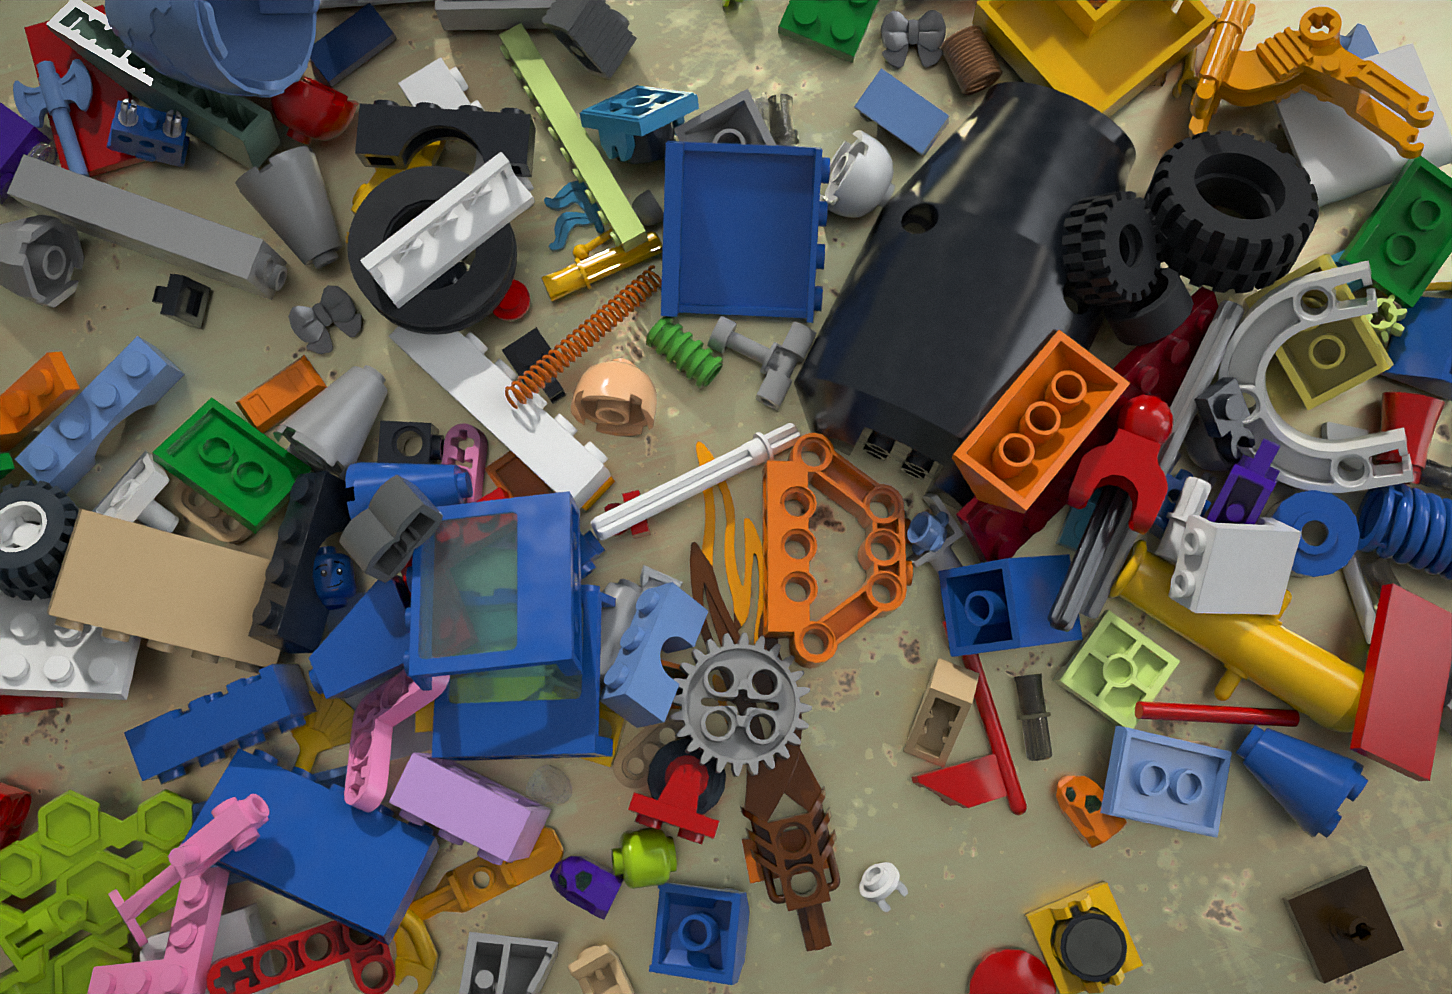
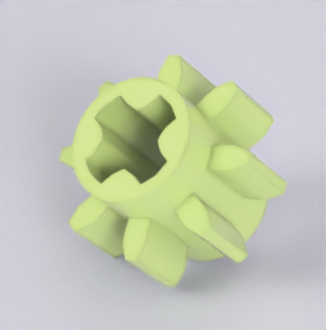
M1394 295L1389 296L1388 299L1378 298V312L1365 315L1383 347H1386L1390 334L1401 337L1405 329L1396 321H1401L1405 318L1407 309H1397L1393 303ZM1378 315H1381L1386 318L1385 321H1381L1379 325H1375L1371 322V320L1376 319Z

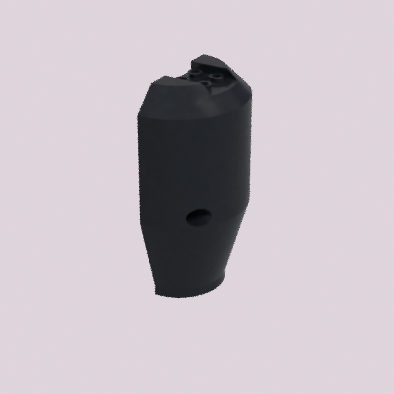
M1003 82L989 88L977 109L881 209L794 381L810 432L824 435L831 441L834 449L848 456L851 455L856 443L859 442L865 445L863 451L876 459L885 461L889 457L902 463L901 470L912 477L924 480L925 476L932 478L925 494H937L943 503L959 511L975 497V494L952 459L953 454L1058 330H1061L1089 352L1105 319L1104 306H1094V304L1084 302V296H1078L1074 291L1077 283L1069 282L1067 273L1071 269L1069 264L1064 265L1062 255H1067V246H1062V236L1068 235V230L1064 228L1065 220L1073 218L1069 211L1072 206L1078 205L1077 201L1082 198L1126 191L1128 175L1136 160L1135 147L1127 134L1114 121L1094 107L1058 90L1026 82Z

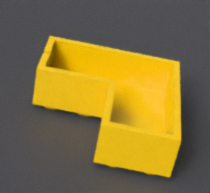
M979 0L976 2L972 24L982 28L981 30L984 32L983 34L988 42L1024 82L1066 93L1089 104L1110 118L1203 42L1217 18L1200 0H1183L1177 14L1172 9L1176 6L1178 0H1108L1097 10L1087 0Z

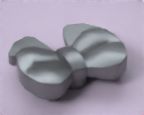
M893 10L886 15L881 26V39L883 47L886 48V50L882 51V56L888 64L896 68L904 66L909 44H917L922 66L927 68L936 64L943 55V51L939 47L942 46L946 33V25L942 14L936 10H929L919 20L912 19L909 21L899 11Z
M328 285L324 288L320 303L315 304L312 308L295 306L291 309L288 316L294 333L302 341L308 342L306 346L308 350L318 354L329 353L333 349L326 326L334 322L346 335L355 337L361 329L362 320L360 314H355L356 309L349 294L339 286Z

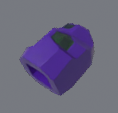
M569 856L556 863L550 874L554 889L562 897L603 920L606 918L624 880L623 875H614L613 869L587 856Z

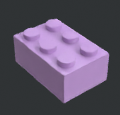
M412 753L389 800V803L401 808L399 816L421 826L424 825L425 821L440 828L438 835L443 839L457 845H462L466 841L479 848L477 852L479 857L496 865H502L503 861L513 863L515 860L529 858L552 810L455 761L432 758V753Z

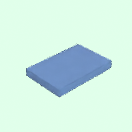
M1116 726L1100 813L1218 838L1232 752L1132 728Z

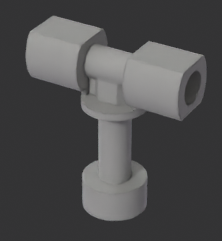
M721 316L710 336L707 346L722 354L729 347L762 363L760 372L765 374L766 377L756 395V400L770 408L779 410L792 384L790 376L797 362L803 363L815 339L816 332L805 325L793 322L783 344L780 345L774 342L769 349L735 332L737 323Z

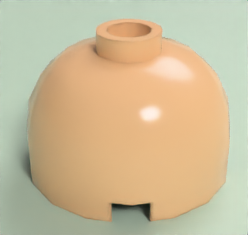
M616 358L591 366L580 377L572 397L571 414L583 425L586 418L597 423L596 431L615 436H637L642 434L644 426H648L649 430L654 426L657 392L652 380L644 371L636 367L629 360Z

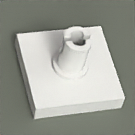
M147 450L144 451L92 510V512L129 522H134L137 519L147 527L169 533L175 529L179 522V518L154 500L170 480L164 468L153 461V455Z

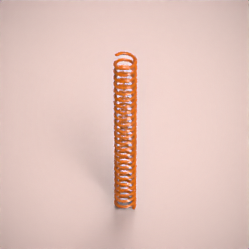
M650 265L648 270H644L642 275H638L636 280L631 281V285L625 286V289H622L619 294L610 299L608 304H604L602 309H598L596 314H592L590 319H586L584 324H580L578 329H574L572 334H568L566 339H562L560 345H555L554 350H549L548 355L542 356V360H538L536 365L530 366V371L526 370L524 376H519L517 381H513L511 386H507L505 388V396L511 406L515 409L518 408L511 399L509 390H512L520 403L527 404L525 397L533 399L532 392L538 394V387L545 388V382L551 383V377L557 378V372H564L563 366L569 368V361L575 363V356L582 357L581 351L588 352L587 346L593 347V341L599 342V336L605 337V331L611 332V326L617 327V321L623 322V317H628L629 312H634V307H640V302L645 303L646 297L651 298L652 292L656 293L657 287L661 288L662 279L655 272L651 271L655 269V265ZM652 275L658 280V282H659L660 284H658V283L654 280V278L652 277ZM641 285L647 290L648 294L643 290ZM541 363H542V364H543V367H544V369H543V368H541V367H539V364H541ZM522 379H524L526 385L521 383ZM516 384L518 385L521 392L515 388Z

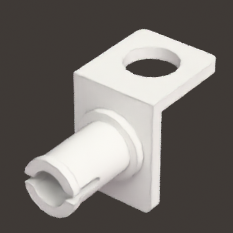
M933 493L925 494L923 499L935 516L941 511L948 514L949 522L945 526L947 537L937 552L927 550L921 555L913 553L906 560H911L912 566L915 568L923 563L930 562L937 574L941 570L963 567L951 549L953 542L964 535L938 495Z

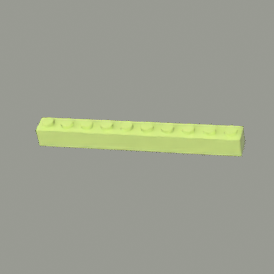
M522 23L499 34L503 44L499 48L506 61L512 60L514 65L511 66V69L518 81L523 79L526 86L523 89L530 101L535 99L538 106L535 109L542 121L547 119L550 127L547 129L554 142L559 140L563 146L560 148V152L565 161L573 163L575 168L572 169V172L578 183H585L587 189L584 192L591 204L596 203L600 210L597 211V214L603 225L609 224L612 232L609 234L616 247L621 245L626 253L648 241L646 230L585 128L582 127L579 118Z

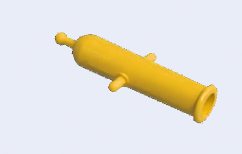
M1138 540L1133 543L1119 575L1110 589L1108 598L1120 596L1223 662V667L1227 668V670L1215 687V698L1220 701L1228 700L1241 679H1249L1299 712L1308 715L1313 721L1324 728L1342 733L1353 732L1364 672L1349 663L1343 662L1337 656L1282 626V622L1279 619L1292 599V594L1289 590L1286 589L1279 615L1194 613L1169 598L1171 578L1174 574L1175 565L1148 551L1147 543L1144 540Z

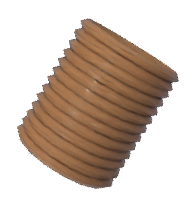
M977 25L957 31L948 37L941 46L942 53L951 68L950 70L956 78L960 90L965 95H971L994 84L1003 73L990 48L991 46L988 45L989 42L985 38L984 32L981 30L982 28Z

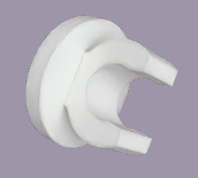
M889 862L870 866L864 872L859 887L861 895L867 901L876 902L885 912L891 910L885 898L894 890H898L904 897L908 894L906 886L899 880L900 873L898 869Z

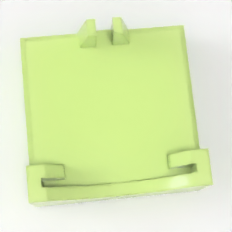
M1105 610L1069 662L1058 670L1052 681L1089 704L1114 726L1134 729L1140 720L1135 716L1136 703L1138 701L1153 702L1180 663V660L1113 612Z

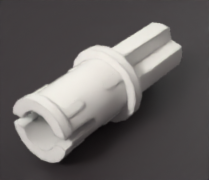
M1188 477L1186 479L1173 513H1167L1166 517L1170 520L1159 547L1155 551V555L1174 563L1177 562L1188 516L1201 515L1211 490V485L1208 482L1196 477Z

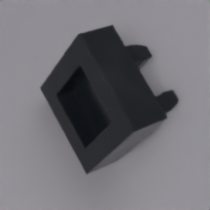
M170 274L167 287L156 286L152 302L162 304L161 315L187 326L201 328L211 288L184 275Z

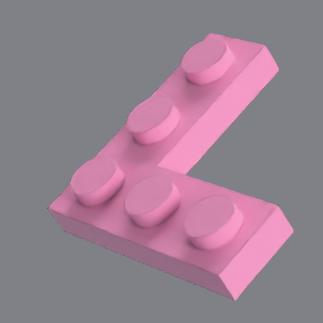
M212 867L202 874L181 879L164 959L96 966L93 968L87 994H205L206 975L211 966L230 872L220 867Z

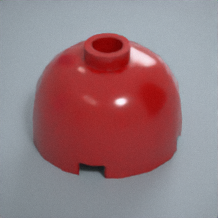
M306 76L303 81L294 82L286 88L284 93L271 97L272 111L277 120L289 128L286 135L306 145H310L312 139L328 141L340 136L346 131L352 121L359 103L355 100H347V95Z

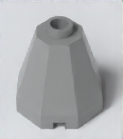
M36 215L0 224V285L38 305L52 308L58 306L76 292L79 280H71L74 267L82 270L84 255L76 228L69 224L60 223L62 220L47 215Z

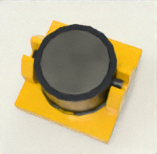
M1105 881L1025 914L1046 966L1051 972L1058 994H1078L1083 991L1089 994L1104 992V987L1107 985H1120L1125 979V973L1143 966L1108 883ZM1057 920H1060L1054 929L1053 944H1051L1053 926Z

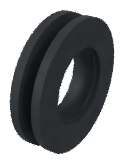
M424 166L408 169L387 178L376 186L363 200L350 226L347 248L348 260L359 289L382 316L395 325L409 331L439 335L471 327L487 317L500 304L507 294L515 275L517 245L510 222L476 248L475 258L469 270L456 283L438 290H422L399 309L361 263L360 260L470 176L460 170L441 166Z

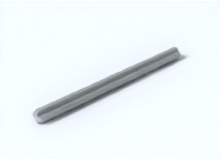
M1223 300L1220 303L1170 407L1174 419L1173 431L1168 440L1161 445L1157 456L1158 464L1165 473V476L1198 411L1194 399L1209 388L1226 353L1227 345L1244 315L1243 307L1235 302ZM1129 496L1079 612L1092 619H1096L1099 616L1110 593V589L1117 579L1138 535L1128 525L1132 510V501Z

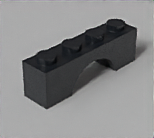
M375 100L373 104L360 103L355 154L364 167L407 170L414 156L425 146L441 140H456L466 143L477 150L482 156L484 163H487L498 153L502 152L509 160L516 177L532 178L536 128L531 114H526L523 110L517 108H502L500 112H490L473 105H461L458 109H442L439 105L429 102H420L416 104V107L399 106L398 103L390 100Z
M328 471L297 475L290 491L291 498L284 520L278 530V540L272 560L265 572L266 579L260 599L252 615L253 621L248 636L288 654L313 653L320 645L329 611L321 602L315 589L313 580L314 561L322 543L332 534L343 532L351 521L347 502L355 500L354 487L346 488L344 480Z

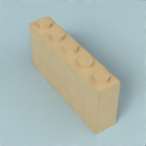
M79 509L47 610L48 615L57 617L55 625L83 631L84 625L89 624L103 628L101 636L123 642H129L130 636L134 635L149 639L147 647L169 653H174L175 646L192 649V658L215 664L218 663L219 657L237 660L235 668L260 674L259 670L262 667L277 664L281 651L248 636L253 621V611L259 602L266 579L265 572L271 560L85 509Z

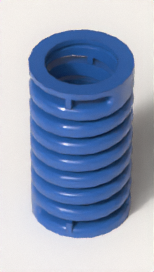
M1404 483L1368 489L1356 514L1360 532L1357 550L1369 553L1376 549L1377 555L1382 559L1392 558L1397 564H1408L1412 569H1424L1427 574H1439L1445 580H1452V499H1442L1434 493H1425L1419 488H1410Z

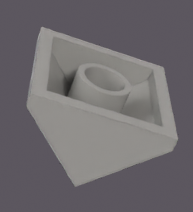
M748 88L674 128L679 141L776 145Z

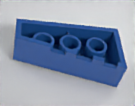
M271 664L260 669V675L247 679L241 678L226 685L227 694L223 695L222 691L204 695L191 701L188 704L189 710L184 712L182 709L169 711L124 732L141 780L159 779L160 784L163 785L187 775L184 768L199 762L201 768L226 759L224 751L239 745L240 749L246 750L266 742L264 734L279 728L281 734L306 725L304 717L317 712L299 664Z

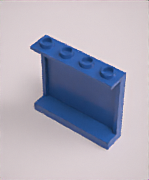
M687 141L666 142L661 316L678 317L679 313L788 317L806 318V322L813 323L814 311H822L823 286H815L816 269L824 270L825 244H817L818 227H826L828 201H820L821 183L829 184L830 158L822 157L823 149L821 147Z

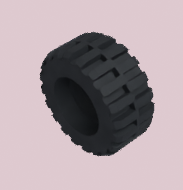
M1222 130L1216 132L1215 135H1210L1209 131L1198 133L1192 136V139L1187 137L1174 144L1173 148L1167 150L1161 157L1144 197L1146 202L1144 210L1151 209L1154 215L1151 219V224L1158 227L1159 234L1155 235L1156 243H1161V253L1156 254V259L1161 263L1165 262L1168 268L1178 272L1179 276L1182 275L1190 279L1189 284L1199 288L1202 285L1212 287L1213 292L1226 293L1229 289H1234L1235 293H1247L1252 291L1254 287L1257 290L1273 285L1275 281L1288 274L1311 235L1319 216V199L1315 186L1310 184V175L1305 168H1298L1296 166V159L1288 152L1281 153L1276 149L1277 145L1267 140L1265 143L1255 140L1254 135L1242 133L1238 136L1232 135L1231 131ZM1209 204L1229 208L1246 219L1226 215Z

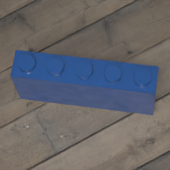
M238 748L182 844L214 819L211 811L216 806L232 797H236L239 801L244 800L250 794H256L266 802L270 811L269 816H267L269 820L257 829L260 837L240 851L235 852L232 849L214 865L384 944L390 945L439 850L436 837L432 835L434 830L425 824L421 826L410 821L408 824L393 818L395 813L382 804H379L372 812L362 811L346 804L344 800V787L332 784L330 789L315 783L317 778L302 768L294 766L289 771L277 766L279 761L262 750L255 749L253 754Z

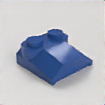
M671 882L658 885L660 890L652 964L649 965V972L727 985L738 983L746 954L750 913L747 893L739 892L733 888L718 889Z

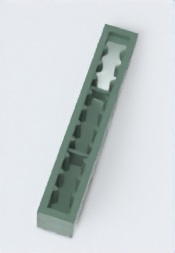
M71 0L46 24L52 33L124 89L155 110L166 113L174 110V115L178 111L182 117L188 118L187 131L247 168L251 169L255 166L258 168L281 144L270 112L243 96L227 95L198 88L155 71L152 66L124 47L120 37H117L113 33L112 28L109 27L106 15L82 1Z

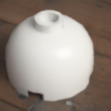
M857 130L852 134L858 139L853 144L844 141L830 161L829 184L825 195L820 194V201H828L827 210L844 217H861L873 211L877 205L885 206L895 189V185L891 183L894 173L893 162L887 149L872 136L862 130Z

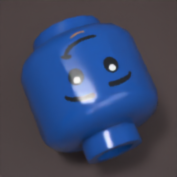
M334 546L320 547L313 566V580L316 592L328 611L348 606L347 600L355 596L357 589L352 558L342 553H336V547Z

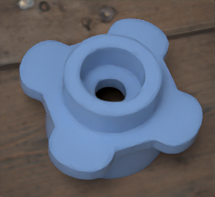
M924 511L913 518L907 532L908 540L913 543V553L921 555L927 550L937 552L942 547L947 537V529L945 527L949 522L947 513L941 511L937 516H934Z

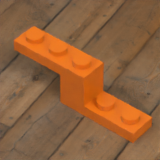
M62 351L47 352L0 395V452L13 449L80 389Z

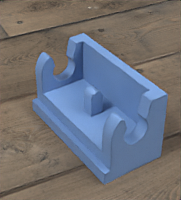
M882 68L854 106L857 111L863 113L906 143L921 156L926 155L949 124L948 114Z

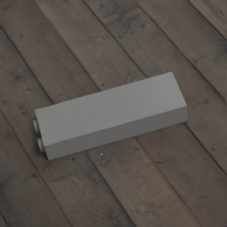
M23 154L7 192L38 215L56 217L62 220L60 223L69 224L78 231L270 300L273 299L275 291H279L283 287L287 277V262L263 239Z

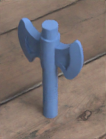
M75 59L67 74L60 78V75L56 73L53 62H40L36 65L39 73V87L31 88L19 81L14 82L13 95L15 105L22 117L36 128L43 127L44 117L49 112V115L53 117L69 170L89 177L69 114L71 111L69 104L76 103L84 112L89 109L93 95L92 79L89 71L81 60Z

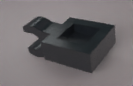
M536 327L502 349V352L518 376H524L526 370L530 371V366L536 365V361L542 360V356L548 355L549 350L552 349ZM539 364V367L544 369L543 364ZM551 377V383L545 382V388H542L552 404L566 396L564 389L556 378Z

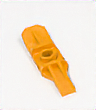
M544 826L529 858L515 860L513 863L503 861L502 865H496L478 856L445 873L435 890L411 902L409 909L422 921L442 911L465 913L554 868L555 864L562 860L564 849L555 830ZM479 871L485 872L489 876V884L485 888H479L474 883V875Z

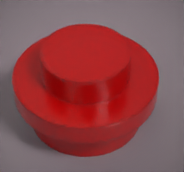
M513 279L507 294L492 311L494 315L505 321H514L523 317L527 313L531 302L530 294L525 285Z

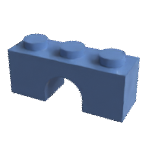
M673 582L649 588L640 595L636 602L637 611L631 625L621 637V648L617 658L604 677L605 686L599 701L636 728L665 722L679 683L664 671L660 659L661 650L668 654L695 647L708 614L706 608Z

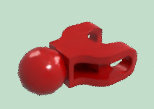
M1151 395L1133 397L1123 404L1118 412L1116 422L1118 431L1113 441L1107 445L1098 446L1083 456L1066 498L1067 505L1076 509H1083L1096 489L1105 485L1119 486L1128 493L1132 501L1131 516L1128 522L1129 528L1142 535H1145L1152 527L1168 491L1167 479L1158 464L1157 456L1161 445L1172 434L1174 425L1173 415L1167 403L1157 396Z

